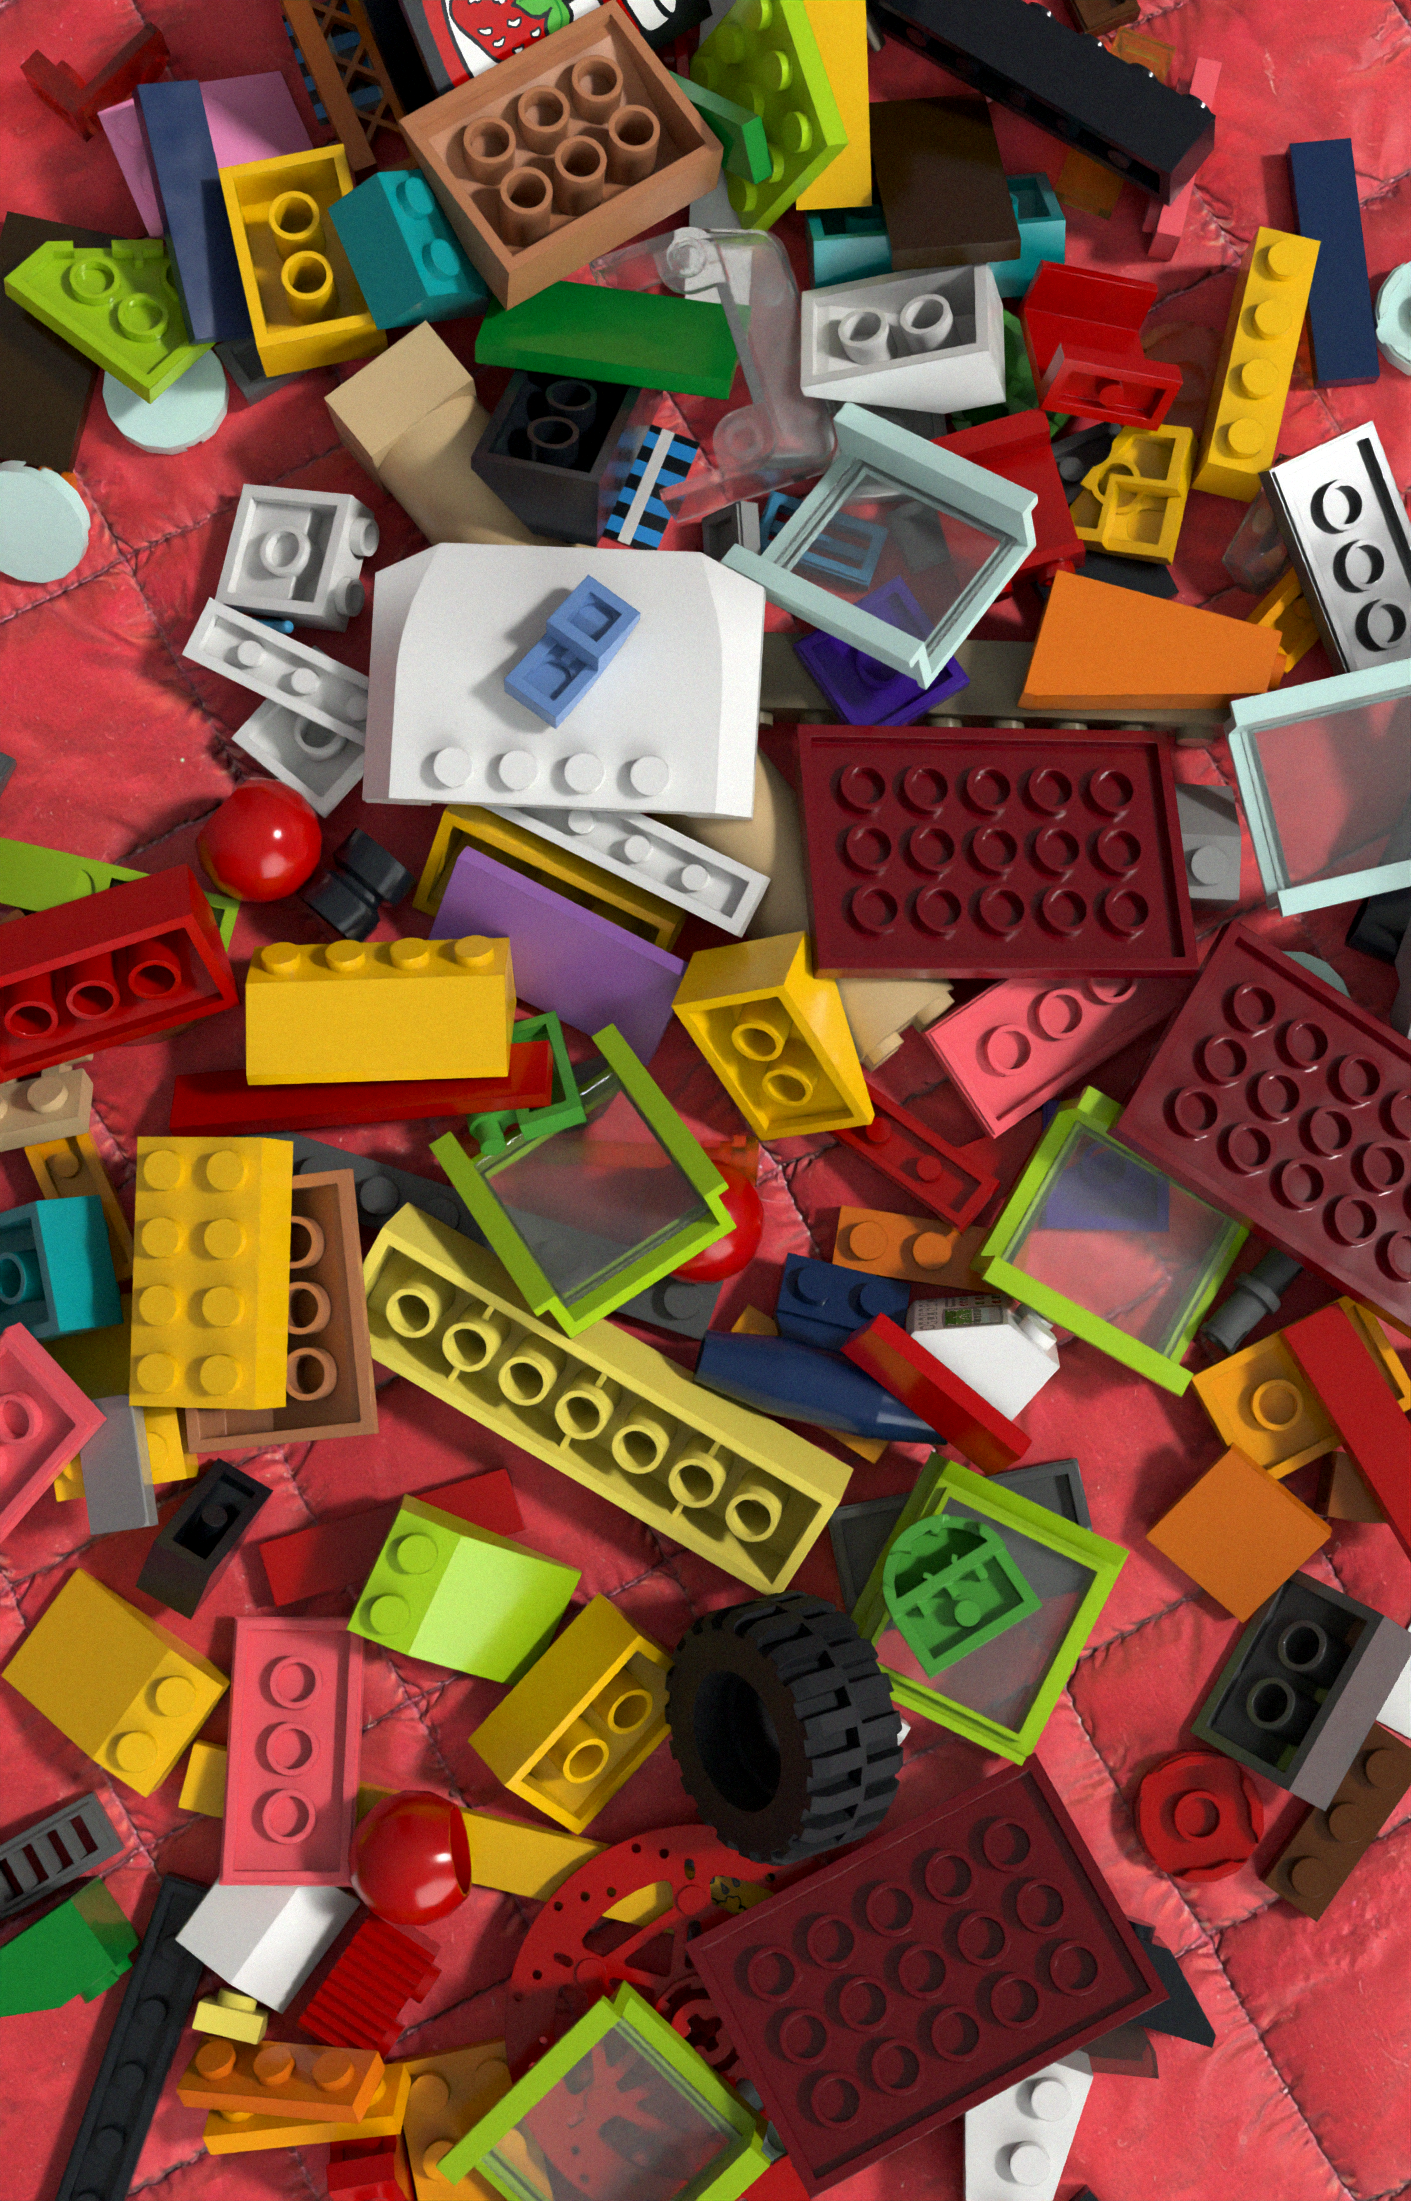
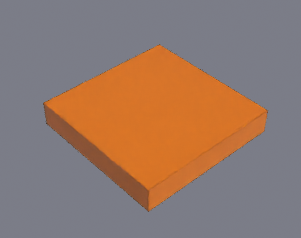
M1232 1442L1152 1523L1146 1531L1145 1538L1237 1619L1244 1623L1331 1537L1332 1528L1239 1446Z

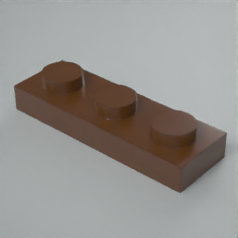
M1374 1722L1326 1812L1310 1803L1258 1879L1318 1922L1410 1787L1411 1748Z

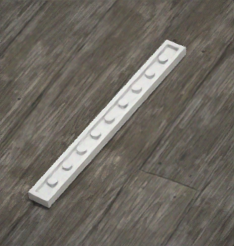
M209 597L182 655L365 747L369 688L368 676ZM480 805L741 938L771 881L767 876L639 812Z

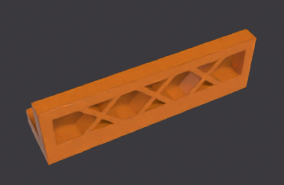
M279 0L338 144H344L349 171L356 187L377 172L421 169L399 129L398 120L405 116L361 6L354 0H331L329 7L313 0ZM344 1L350 15L340 12ZM316 16L323 19L320 26ZM334 24L359 34L361 41L352 61L330 52L326 41ZM366 56H368L373 70L362 66ZM338 70L346 73L343 81ZM356 78L381 87L384 95L375 115L353 107L349 94ZM389 110L396 124L385 120ZM361 125L369 127L366 135ZM379 132L403 141L410 157L378 169L372 148Z

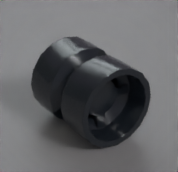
M355 827L332 853L337 868L334 871L321 869L319 873L315 872L296 894L346 940H355L363 943L378 928L377 924L381 921L377 908L380 905L387 908H396L418 882L390 853L366 833Z

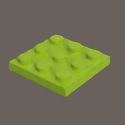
M737 0L688 61L690 81L761 116L773 168L772 175L754 185L722 168L728 184V200L732 209L738 215L744 235L765 233L849 144L803 0Z

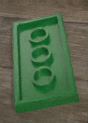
M559 280L506 311L493 293L475 342V362L726 400L729 399L747 329L749 308Z

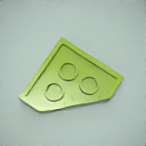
M163 239L111 240L112 248H73V241H46L4 278L5 294L147 403L151 404L217 343L189 345L167 247H163Z

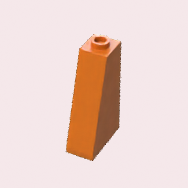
M1057 569L1047 593L1016 707L1025 710L1230 709L1229 703L1231 701L1278 689L1287 660V655L1277 653L1283 632Z

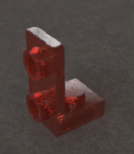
M149 22L88 84L68 63L61 60L55 66L38 49L20 68L34 95L83 140L88 142L99 130L104 131L98 112L129 100L137 84L155 83L164 72L171 54L162 31L155 24Z

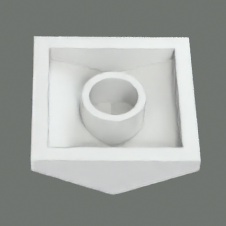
M316 645L312 647V649L328 656ZM268 698L231 738L272 777L301 792L313 809L323 818H326L364 774L365 747Z
M218 1876L177 1933L175 1940L230 1985L283 2014L361 1902L342 1887L219 1885Z

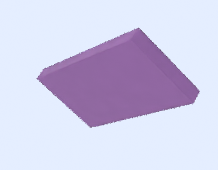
M466 846L456 860L428 940L462 939L471 935H481L488 938L509 937L516 997L546 1013L555 1010L559 1020L591 1037L613 1023L640 1062L648 1066L675 1012L671 1004L689 963L475 849Z

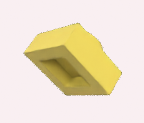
M221 1987L218 1997L207 1995L199 2001L192 2029L257 2045L265 2037L271 2010L256 2007L258 2000L241 1990Z

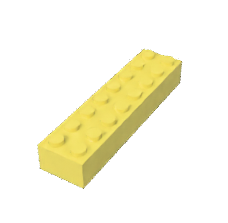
M407 1202L382 1227L363 1263L371 1355L373 1359L766 1596L784 1592L840 1503L854 1470L853 1468L745 1403L693 1381V1372L603 1318L571 1339L549 1309L538 1317L536 1316L498 1255L413 1204Z

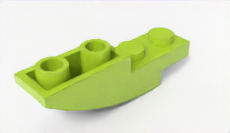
M0 837V904L12 908L19 907L27 912L37 913L150 875L113 864ZM203 891L213 910L227 954L241 901Z

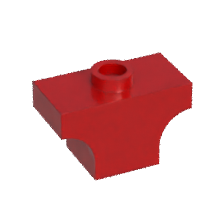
M403 2125L401 2134L330 2142V2163L326 2165L328 2193L333 2201H417Z

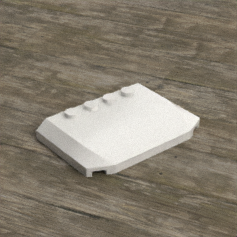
M439 543L375 572L362 800L367 803L431 806V803L683 814L688 818L753 821L766 601L764 587L701 552ZM589 574L639 611L640 620L594 685L559 727L554 729L504 691V679L546 634V620Z

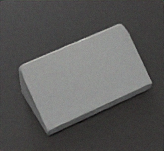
M129 1394L91 1400L107 1418L80 1450L91 1535L158 1525L143 1406H129Z

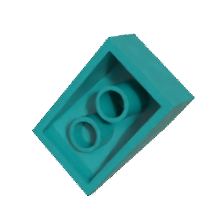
M421 169L377 172L327 208L378 330L417 325L425 320L428 323L486 314L493 292L471 263Z
M100 1195L34 1201L0 1213V1335L7 1327L21 1322L40 1344L124 1323L120 1304L121 1292L115 1278L108 1240L109 1228L104 1218Z

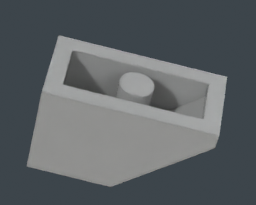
M1175 783L1191 910L1226 912L1239 901L1242 836L1232 786Z

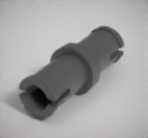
M1272 1246L1250 1273L1241 1272L1233 1281L1236 1289L1212 1317L1202 1324L1200 1330H1202L1203 1335L1221 1351L1232 1355L1236 1351V1347L1265 1314L1272 1316L1281 1307L1279 1298L1305 1267Z

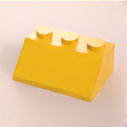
M598 1593L467 1741L505 1787L579 1835L671 1732V1725L666 1724L664 1706L670 1700V1692L665 1689L667 1672L675 1665L671 1660L672 1654L632 1617L601 1593Z

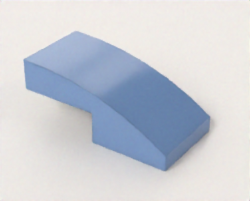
M588 574L546 620V634L504 679V691L554 729H557L620 650L640 620V612Z

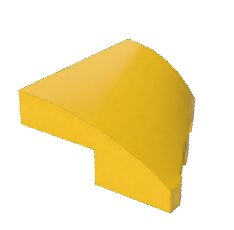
M1161 424L1156 432L1124 426L1113 440L1112 450L1108 458L1103 463L1092 467L1080 483L1083 490L1069 507L1078 540H1083L1086 550L1172 566L1199 447L1191 428Z

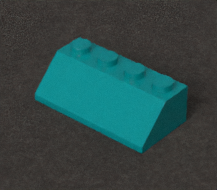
M1046 172L1005 175L1021 237L1020 259L989 262L1000 298L1011 297L1014 300L1022 301L1041 260L1065 265L1066 220ZM875 186L871 187L872 206L803 210L810 290L899 272L892 270Z

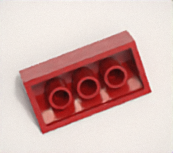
M188 863L0 925V1084L241 1005L238 987L213 910Z

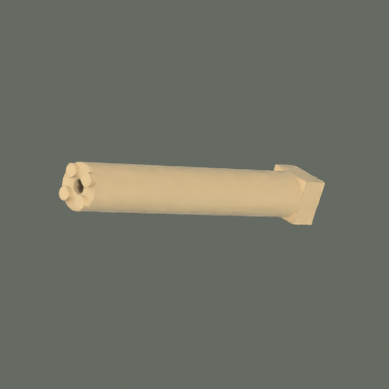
M426 320L324 397L340 441L385 497L390 493L394 496L433 546L439 543L598 548L583 544H569L559 539L534 535L471 469V456L492 416L478 400L474 380ZM758 744L753 821L688 818L683 814L649 813L655 821L771 879L745 930V934L751 941L803 930L809 936L797 792ZM835 978L859 1063L863 1064L870 1073L899 1050L898 1047L904 1043V1040L899 1036L911 1025L919 1033L948 1012V1007L955 1002L949 995L954 986L947 978Z

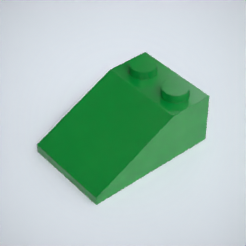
M99 1876L92 1879L0 1946V2017L60 2008L78 1994L87 2004L120 1979L119 1976L133 1966L127 1955L142 1939Z

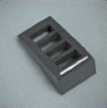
M95 1790L0 1845V1861L6 1858L23 1890L22 1893L17 1895L0 1863V1921L14 1915L126 1848ZM78 1815L81 1816L98 1849L89 1854L70 1821ZM54 1829L57 1831L73 1861L67 1867H64L47 1836V1833ZM28 1844L32 1845L48 1875V1878L41 1882L22 1850Z

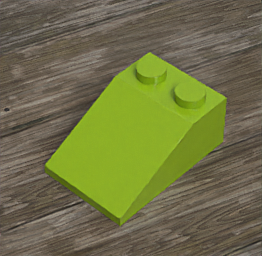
M404 1493L351 1610L346 1629L407 1656L515 1687L547 1651L581 1577L582 1570Z

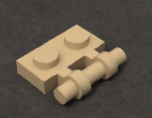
M93 1053L34 1072H42L40 1078L19 1082V1078L0 1084V1152L89 1132L94 1084L83 1068L72 1070V1065L93 1060Z

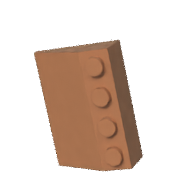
M610 0L398 120L399 129L467 256L506 311L716 189L724 146L616 0Z
M348 1168L292 1176L286 1407L258 1410L185 1408L189 1454L379 1433L353 1169Z

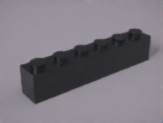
M866 0L868 9L871 10L883 34L1169 207L1214 150L1216 115L1211 113L1202 100L1191 94L1181 95L1160 83L1151 70L1139 63L1128 64L1108 52L1103 43L1095 36L1086 32L1078 34L1059 23L1053 14L1039 3L1030 2L1027 4L1022 0Z

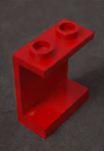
M1045 260L1040 261L1017 310L1040 409L1157 432L1183 384L1179 365L1145 359L1138 331L1158 294L1157 284Z
M1036 407L928 440L1038 496V503L1031 511L1037 545L992 604L1013 596V588L1038 581L1040 587H1050L1057 569L1076 574L1075 569L1085 567L1086 550L1083 540H1078L1052 451L1050 426L1045 410ZM937 511L962 596L1001 543Z

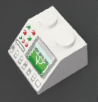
M1006 1294L915 1300L907 1309L906 1333L1010 1421L1019 1414L1060 1367L1056 1346L1057 1339L1054 1333L1050 1331L1054 1323L1022 1303L1019 1305Z

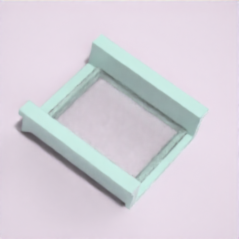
M846 402L832 419L841 450L840 456L761 556L734 543L720 563L763 586L766 591V601L917 681L919 687L927 690L1037 545L1031 511L1038 503V496L851 402Z
M1411 658L1231 701L1229 707L1232 716L1223 724L1268 910L1279 908L1280 916L1283 918L1411 887Z

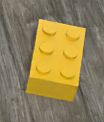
M344 144L219 168V177L256 346L266 377L379 355L389 349L385 329L378 330L327 209L353 190Z

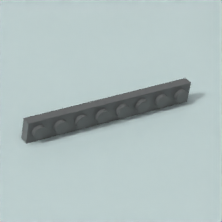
M289 1131L233 1136L263 1137L292 1141V1176L348 1168L353 1169L359 1224L381 1231L382 1227L409 1202L497 1255L456 1188ZM505 1205L559 1291L567 1295L634 1250ZM666 1275L614 1311L702 1341L723 1281L714 1285L681 1283Z

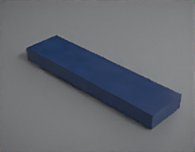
M198 80L137 84L132 91V97L189 345L250 338L254 332Z
M1351 138L1291 143L1285 154L1295 235L1321 241L1305 311L1314 389L1376 383L1380 377Z

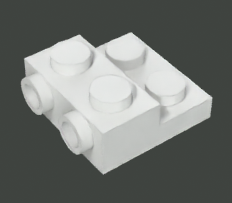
M244 484L215 600L240 613L279 617L284 621H291L297 627L346 632L349 616H357L364 604V586L359 580L364 556H372L379 543V528L374 520L375 513L350 494Z

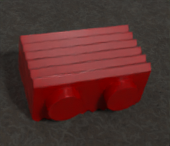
M370 1911L295 2025L325 2046L375 2050L379 2052L383 2061L405 2027L396 2020V2017L409 1998L421 2004L442 1972V1969L433 1964L441 1946L436 1941L431 1940L426 1934L419 1932L412 1925L394 1924Z

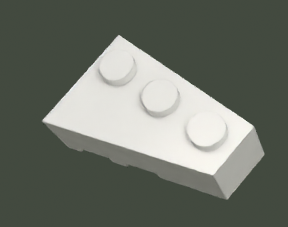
M1078 2049L963 2114V2201H1053L1094 2077L1087 2052Z

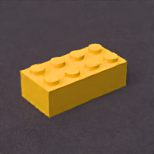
M137 1136L129 1406L244 1410L286 1407L293 1174L292 1141L263 1137Z

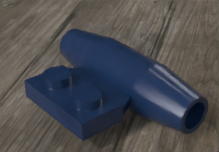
M788 1252L782 1264L772 1320L775 1322L779 1336L706 1330L703 1335L695 1363L693 1381L768 1414L864 1439L942 1446L948 1444L946 1439L840 1350L852 1332L880 1312L884 1313L904 1330L911 1284Z

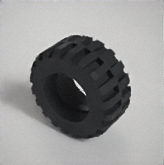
M788 1590L711 1611L706 1616L699 1617L688 1628L677 1644L671 1657L675 1665L667 1672L665 1689L670 1692V1700L664 1706L666 1724L671 1725L673 1740L669 1741L673 1760L678 1759L683 1776L680 1777V1781L687 1795H693L698 1804L696 1812L705 1825L716 1828V1838L726 1847L736 1851L739 1850V1855L760 1864L766 1863L772 1866H785L865 1837L867 1832L874 1830L884 1819L900 1784V1781L895 1778V1774L903 1766L904 1748L898 1746L897 1734L902 1730L900 1711H894L889 1693L894 1692L888 1673L882 1674L876 1662V1659L879 1657L870 1640L861 1638L857 1634L859 1626L847 1614L840 1611L835 1612L836 1605L814 1594L809 1595L803 1591Z

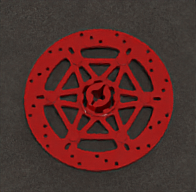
M704 1822L675 1824L638 1833L611 1845L590 1858L574 1871L545 1903L524 1938L514 1964L505 2011V2048L512 2084L514 2085L531 2068L530 2064L532 2062L536 2063L556 2043L555 2014L557 1997L561 1986L568 1984L586 1992L588 2007L590 2008L602 1995L609 1999L615 1990L609 1986L611 1978L653 1988L655 1993L649 2004L664 2019L671 2006L672 1998L670 1996L676 1990L690 1984L691 1989L686 1990L675 2002L671 2013L670 2025L735 2089L738 2078L751 2080L736 2049V2055L731 2061L716 2067L717 2063L722 2062L728 2056L734 2045L695 1967L685 1964L686 1949L683 1944L687 1943L688 1924L691 1921H699L702 1932L705 1933L718 1924L738 1915L712 1901L710 1881L715 1876H726L748 1881L776 1894L826 1866L813 1856L785 1866L757 1863L740 1856L739 1850L736 1851L726 1847L716 1838V1828L705 1825ZM634 1844H639L641 1846V1849L639 1851H634L632 1849V1846ZM662 1849H667L669 1852L666 1857L661 1856L660 1851ZM688 1858L694 1862L695 1875L692 1878L687 1877L685 1874V1860ZM769 1873L775 1875L772 1881L766 1878V1875ZM660 1881H668L671 1884L673 1906L611 1951L601 1954L584 1945L583 1937L587 1931L617 1902L650 1884ZM613 1887L616 1893L610 1895L607 1891L608 1888ZM587 1892L590 1897L585 1900L582 1898L581 1893ZM557 1901L561 1902L563 1907L557 1909L554 1903ZM668 1928L673 1929L674 1940L671 1971L669 1974H662L625 1963V1959L660 1933ZM562 1953L570 1957L573 1963L571 1965L565 1964L557 1960L554 1954ZM539 1970L542 1972L541 1977H536L533 1972ZM515 1993H522L523 1998L517 1999ZM698 2013L705 2021L715 2016L717 2018L715 2020V2035L708 2038L702 2030L692 2035L690 2033L692 2029V2016ZM605 2035L592 2047L594 2079L580 2090L573 2091L568 2087L563 2076L524 2116L538 2143L553 2163L578 2188L595 2201H651L648 2199L650 2195L657 2197L654 2201H668L693 2176H677L640 2164L607 2142L599 2133L598 2128L614 2115H620L694 2151L696 2160L695 2174L729 2139L719 2129L708 2131L703 2114L684 2095L683 2099L690 2121V2127L683 2128L638 2106V2100L672 2085V2083L659 2072L634 2085L621 2089L617 2085V2081L643 2054L631 2044L614 2063H610L607 2060ZM546 2037L548 2042L545 2044L541 2043L539 2038ZM764 2106L757 2110L768 2122L771 2121ZM581 2110L585 2112V2116L576 2123L570 2124L568 2122V2118ZM578 2145L580 2150L574 2151L572 2146ZM785 2152L771 2161L770 2166L735 2201H739L741 2198H746L747 2201H811L814 2198L810 2199L788 2153ZM587 2173L590 2177L583 2179L581 2174ZM637 2173L640 2177L633 2179L631 2175Z

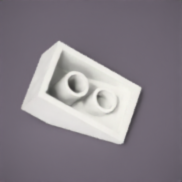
M990 263L903 270L803 291L801 305L800 388L803 395L940 414L1006 402L1003 304Z

